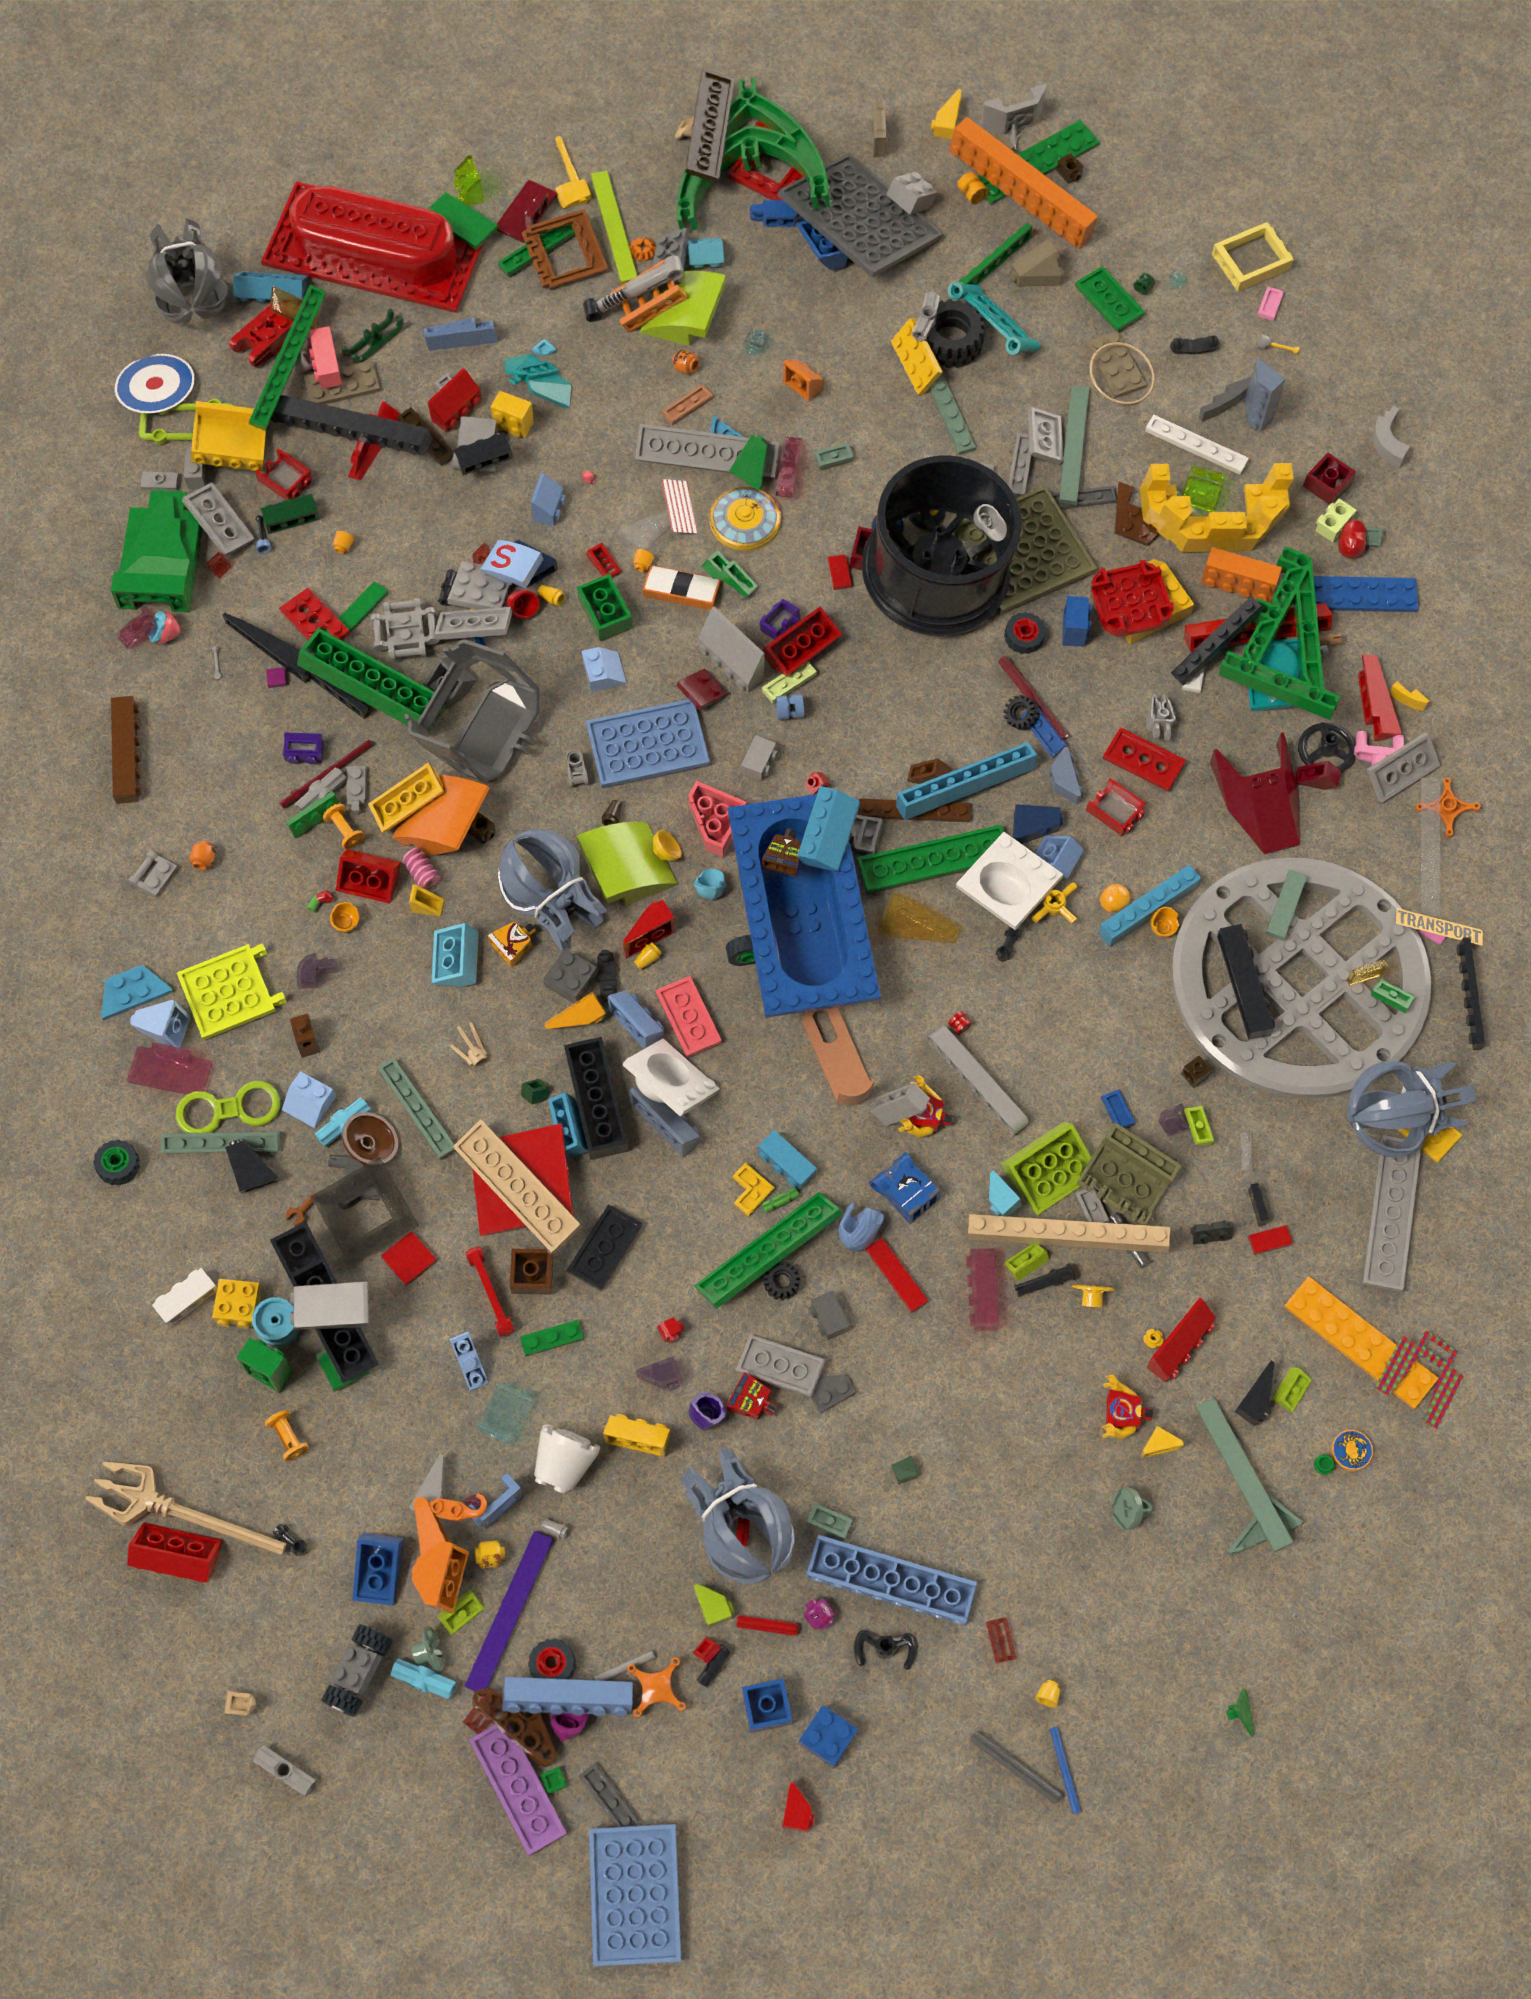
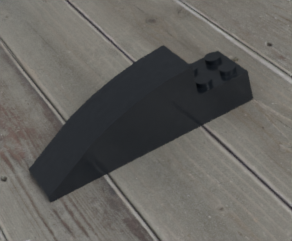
M306 1221L270 1239L293 1287L338 1284ZM361 1327L315 1329L343 1384L379 1365Z

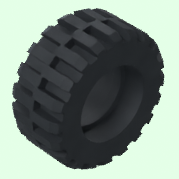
M947 299L946 302L943 300L939 301L935 326L931 328L926 338L939 366L944 364L946 368H951V365H955L957 368L961 367L963 363L967 365L971 359L975 360L982 351L985 336L984 319L975 307L972 308V305L967 302L966 304L962 303V300L953 301V299ZM944 327H956L964 331L966 336L957 340H949L940 336L937 331Z

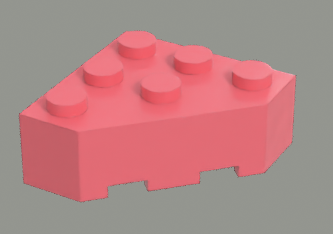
M696 781L688 795L690 811L706 851L723 858L733 840L727 807L746 805L747 802Z

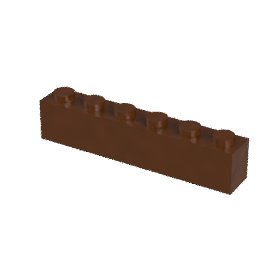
M133 696L111 698L113 798L116 804L139 802V795H142L141 784H138V779L142 777L141 769L138 768V762H141V754L138 751L141 740L140 736L137 735V730H140L139 718L137 719V714L140 713V706L138 702H135Z

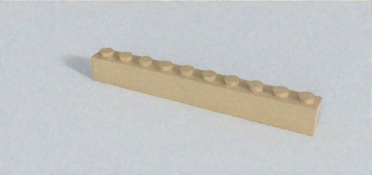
M969 1214L968 1238L969 1240L1168 1253L1170 1227Z

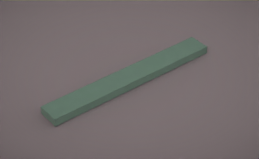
M1071 386L1059 503L1077 505L1089 387Z
M1213 1398L1196 1406L1200 1418L1273 1552L1275 1553L1292 1545L1293 1541L1215 1399Z

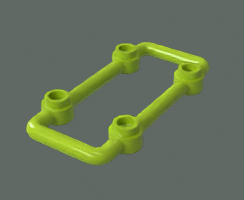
M212 399L208 402L233 406L229 403H221L218 399ZM196 403L178 404L168 410L157 413L165 415L169 411H194ZM148 413L140 414L139 436L143 440H153L156 444L162 445L167 440L193 439V433H166L163 429H156L153 433H146Z

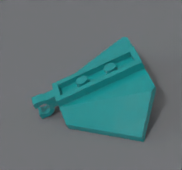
M531 354L506 358L504 360L505 374H513L515 376L513 379L510 378V383L517 385L521 380H524L531 394L566 409L569 408L571 383L558 374L560 371L548 361L541 362Z

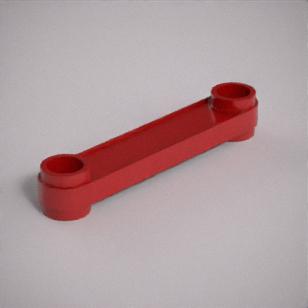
M480 1246L468 1249L465 1252L470 1266L476 1267L498 1320L494 1323L500 1337L508 1336L515 1332L510 1317L505 1318L482 1262L486 1260Z

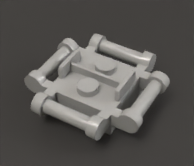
M420 598L397 603L384 602L385 615H371L375 642L373 643L374 650H388L390 660L413 655L426 656V645L439 642L434 635L436 630V609L429 607L421 610ZM416 609V611L391 614V610ZM423 618H428L429 636L427 637L424 635ZM381 623H386L388 641L385 642L382 641Z

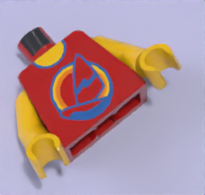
M913 1076L917 1083L910 1082V1084L915 1083L930 1099L926 1104V1110L922 1114H916L909 1119L905 1118L899 1121V1123L904 1125L899 1127V1132L907 1131V1133L921 1138L937 1133L939 1124L951 1126L953 1115L943 1113L944 1102L924 1083L922 1076Z
M1108 1375L1105 1378L1109 1380V1383H1103V1387L1111 1389L1107 1393L1106 1425L1101 1426L1107 1433L1103 1434L1102 1437L1124 1439L1139 1429L1141 1420L1152 1421L1153 1409L1141 1408V1397L1137 1396L1126 1385L1117 1381L1116 1376Z

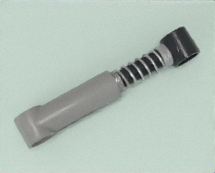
M667 257L664 260V264L627 282L626 286L622 287V290L618 289V292L614 291V294L610 293V296L606 295V298H589L585 300L583 308L586 320L588 322L600 321L603 318L604 312L608 311V308L611 309L612 306L615 307L616 304L619 305L620 302L623 303L628 298H637L670 280L677 281L684 276L680 257Z

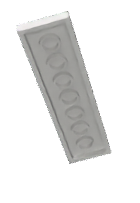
M640 424L635 459L729 472L749 438ZM766 440L765 443L768 445L764 477L775 478L780 442Z
M1382 1135L1380 1144L1393 1148L1400 1145L1405 1139ZM1421 1146L1417 1151L1407 1156L1386 1157L1379 1155L1362 1285L1401 1293L1403 1291Z

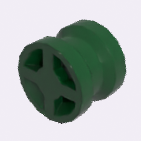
M1142 273L1139 280L1135 281L1134 289L1140 294L1146 295L1150 288L1154 287L1155 280L1150 274Z

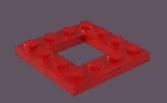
M761 153V160L766 155L765 153ZM742 157L737 160L728 172V178L770 200H782L778 196L779 190L803 178V175L792 167L781 182L777 183L754 171L756 167L755 160H749L748 164L749 166L751 165V170L745 171Z

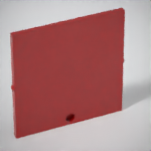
M562 1124L499 1137L574 1217ZM472 1168L473 1190L476 1197L480 1236L527 1227Z

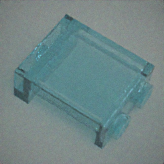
M497 1382L495 1385L496 1390L485 1411L474 1425L476 1430L513 1446L535 1403L532 1395L523 1390L518 1392L509 1383L503 1382L501 1384Z

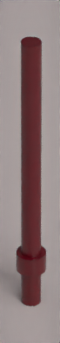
M367 740L305 785L291 791L289 796L279 802L280 806L285 808L293 801L297 802L303 797L302 795L308 792L313 782L316 780L321 781L334 768L340 769L372 747V742Z

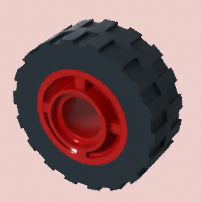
M1024 612L1013 615L1009 619L1004 633L1006 644L1014 652H1019L1020 654L1035 652L1036 649L1041 647L1045 638L1046 628L1043 624L1044 622L1033 613Z
M546 1639L543 1642H539L532 1649L528 1662L529 1671L533 1678L570 1679L573 1677L574 1670L576 1669V1658L571 1648L563 1641ZM550 1659H557V1665L554 1668L547 1667Z

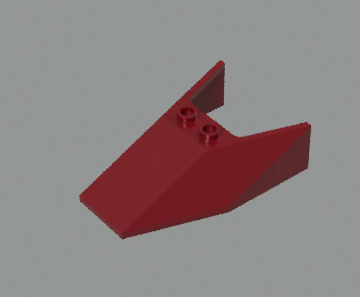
M1284 732L1280 733L1276 744L1280 756V768L1242 777L1218 749H1214L1210 760L1211 768L1228 811L1264 855L1300 845L1299 795Z

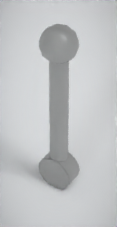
M213 646L212 651L214 652L216 672L214 678L215 680H220L221 674L219 673L218 664L219 647Z

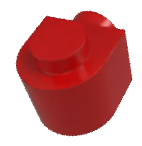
M822 772L812 773L804 784L812 795L818 794L820 786L827 788L831 786Z
M674 1316L657 1326L663 1341L670 1344L679 1340L680 1335L685 1331L680 1320L676 1321Z

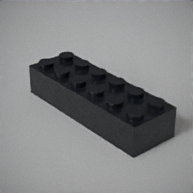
M602 1037L564 1045L590 1160L627 1152V1139Z

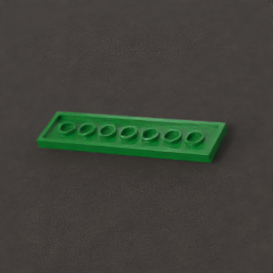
M1078 120L1017 155L1043 175H1047L1056 170L1059 159L1069 153H1072L1077 158L1099 146L1100 141L1081 120ZM981 175L978 176L980 181L988 188V194L985 199L990 205L1007 197L1003 191L992 185L986 178Z
M1002 824L858 857L857 863L866 893L869 894L969 870L1004 832Z
M820 1192L816 1193L695 1284L694 1287L716 1309L841 1216V1210Z

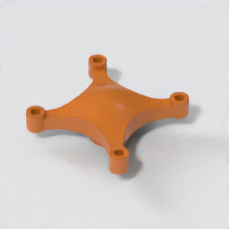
M1444 778V792L1437 801L1430 804L1419 803L1416 806L1417 812H1431L1444 822L1446 826L1445 836L1447 838L1453 836L1452 823L1457 816L1466 811L1478 812L1480 810L1479 803H1465L1453 795L1450 788V778Z
M677 1657L671 1660V1664L665 1670L658 1673H644L636 1669L635 1665H628V1672L638 1678L643 1689L642 1701L639 1707L633 1711L636 1719L642 1716L643 1711L647 1707L660 1702L672 1704L680 1712L685 1711V1703L675 1698L670 1687L671 1675L680 1664Z

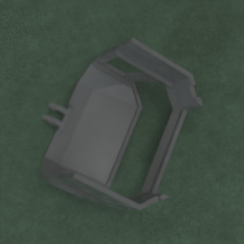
M463 639L457 642V646L451 649L447 647L442 650L453 662L418 722L408 714H405V719L408 721V734L422 747L457 772L487 782L504 775L517 750L523 754H529L530 750L521 745L523 741L531 745L535 744L536 741L527 736V733L539 714V687L505 652ZM482 661L507 678L487 689L454 748L451 745L429 738L428 729L464 669ZM506 670L515 671L524 681L516 679Z

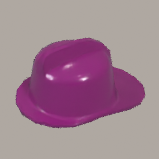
M552 1714L551 1724L555 1734L560 1737L561 1742H564L565 1739L577 1737L584 1728L589 1714Z

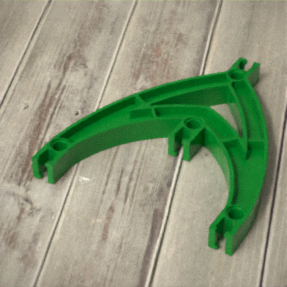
M755 77L750 78L751 88H745V79L739 80V96L730 105L720 174L740 157H742L745 171L751 170V165L749 166L748 164L749 160H755L757 169H761V153H765L787 162L803 175L811 187V199L814 210L820 209V204L817 201L818 198H824L826 208L831 207L830 188L825 168L811 138L790 114L771 100L758 94ZM751 117L770 128L747 126L738 131ZM685 171L677 197V222L679 228L683 229L687 228L684 227V222L690 221L692 230H697L698 207L704 194L713 182L687 174Z

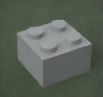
M912 172L894 177L886 195L911 215L930 209L938 191L930 183L923 180L920 174Z

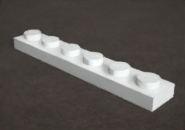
M1156 415L1152 416L1145 429V432L1239 475H1241L1249 459Z

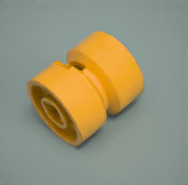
M974 172L964 174L957 183L959 190L972 205L983 201L988 194V188Z

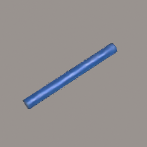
M1058 1727L1050 1728V1734L1072 1813H1081Z

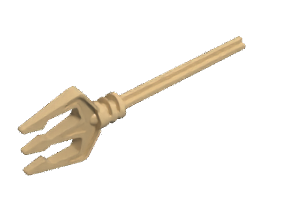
M103 1462V1466L115 1474L125 1471L142 1477L139 1487L116 1485L110 1480H94L105 1491H114L131 1502L125 1512L105 1506L102 1498L85 1497L87 1502L123 1526H129L148 1512L152 1513L156 1510L157 1515L162 1513L165 1518L172 1515L282 1555L286 1550V1543L178 1505L172 1497L166 1499V1495L160 1497V1494L156 1491L154 1472L149 1466Z

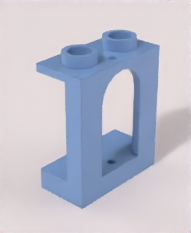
M508 1473L501 1478L507 1491L487 1507L482 1516L471 1518L479 1528L481 1526L485 1529L490 1527L524 1497L520 1486ZM472 1504L469 1505L471 1510H476Z

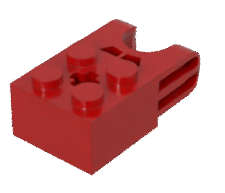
M270 304L230 339L229 347L237 353L244 349L252 348L253 350L249 353V363L257 368L281 350L293 322Z

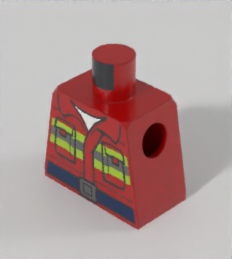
M744 1372L726 1405V1410L758 1420L762 1411L773 1416L778 1405L768 1401L771 1391Z

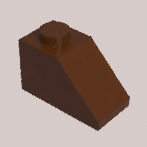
M939 758L913 764L910 767L907 781L922 784L952 772V768Z

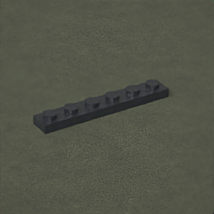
M1250 596L1184 659L1171 674L1184 686L1264 610V607L1255 598Z
M1464 937L1457 945L1456 951L1457 955L1461 958L1459 972L1463 973L1461 988L1462 991H1465L1466 995L1464 998V1008L1468 1009L1466 1024L1470 1026L1469 1043L1473 1045V1050H1481L1485 1045L1471 938Z

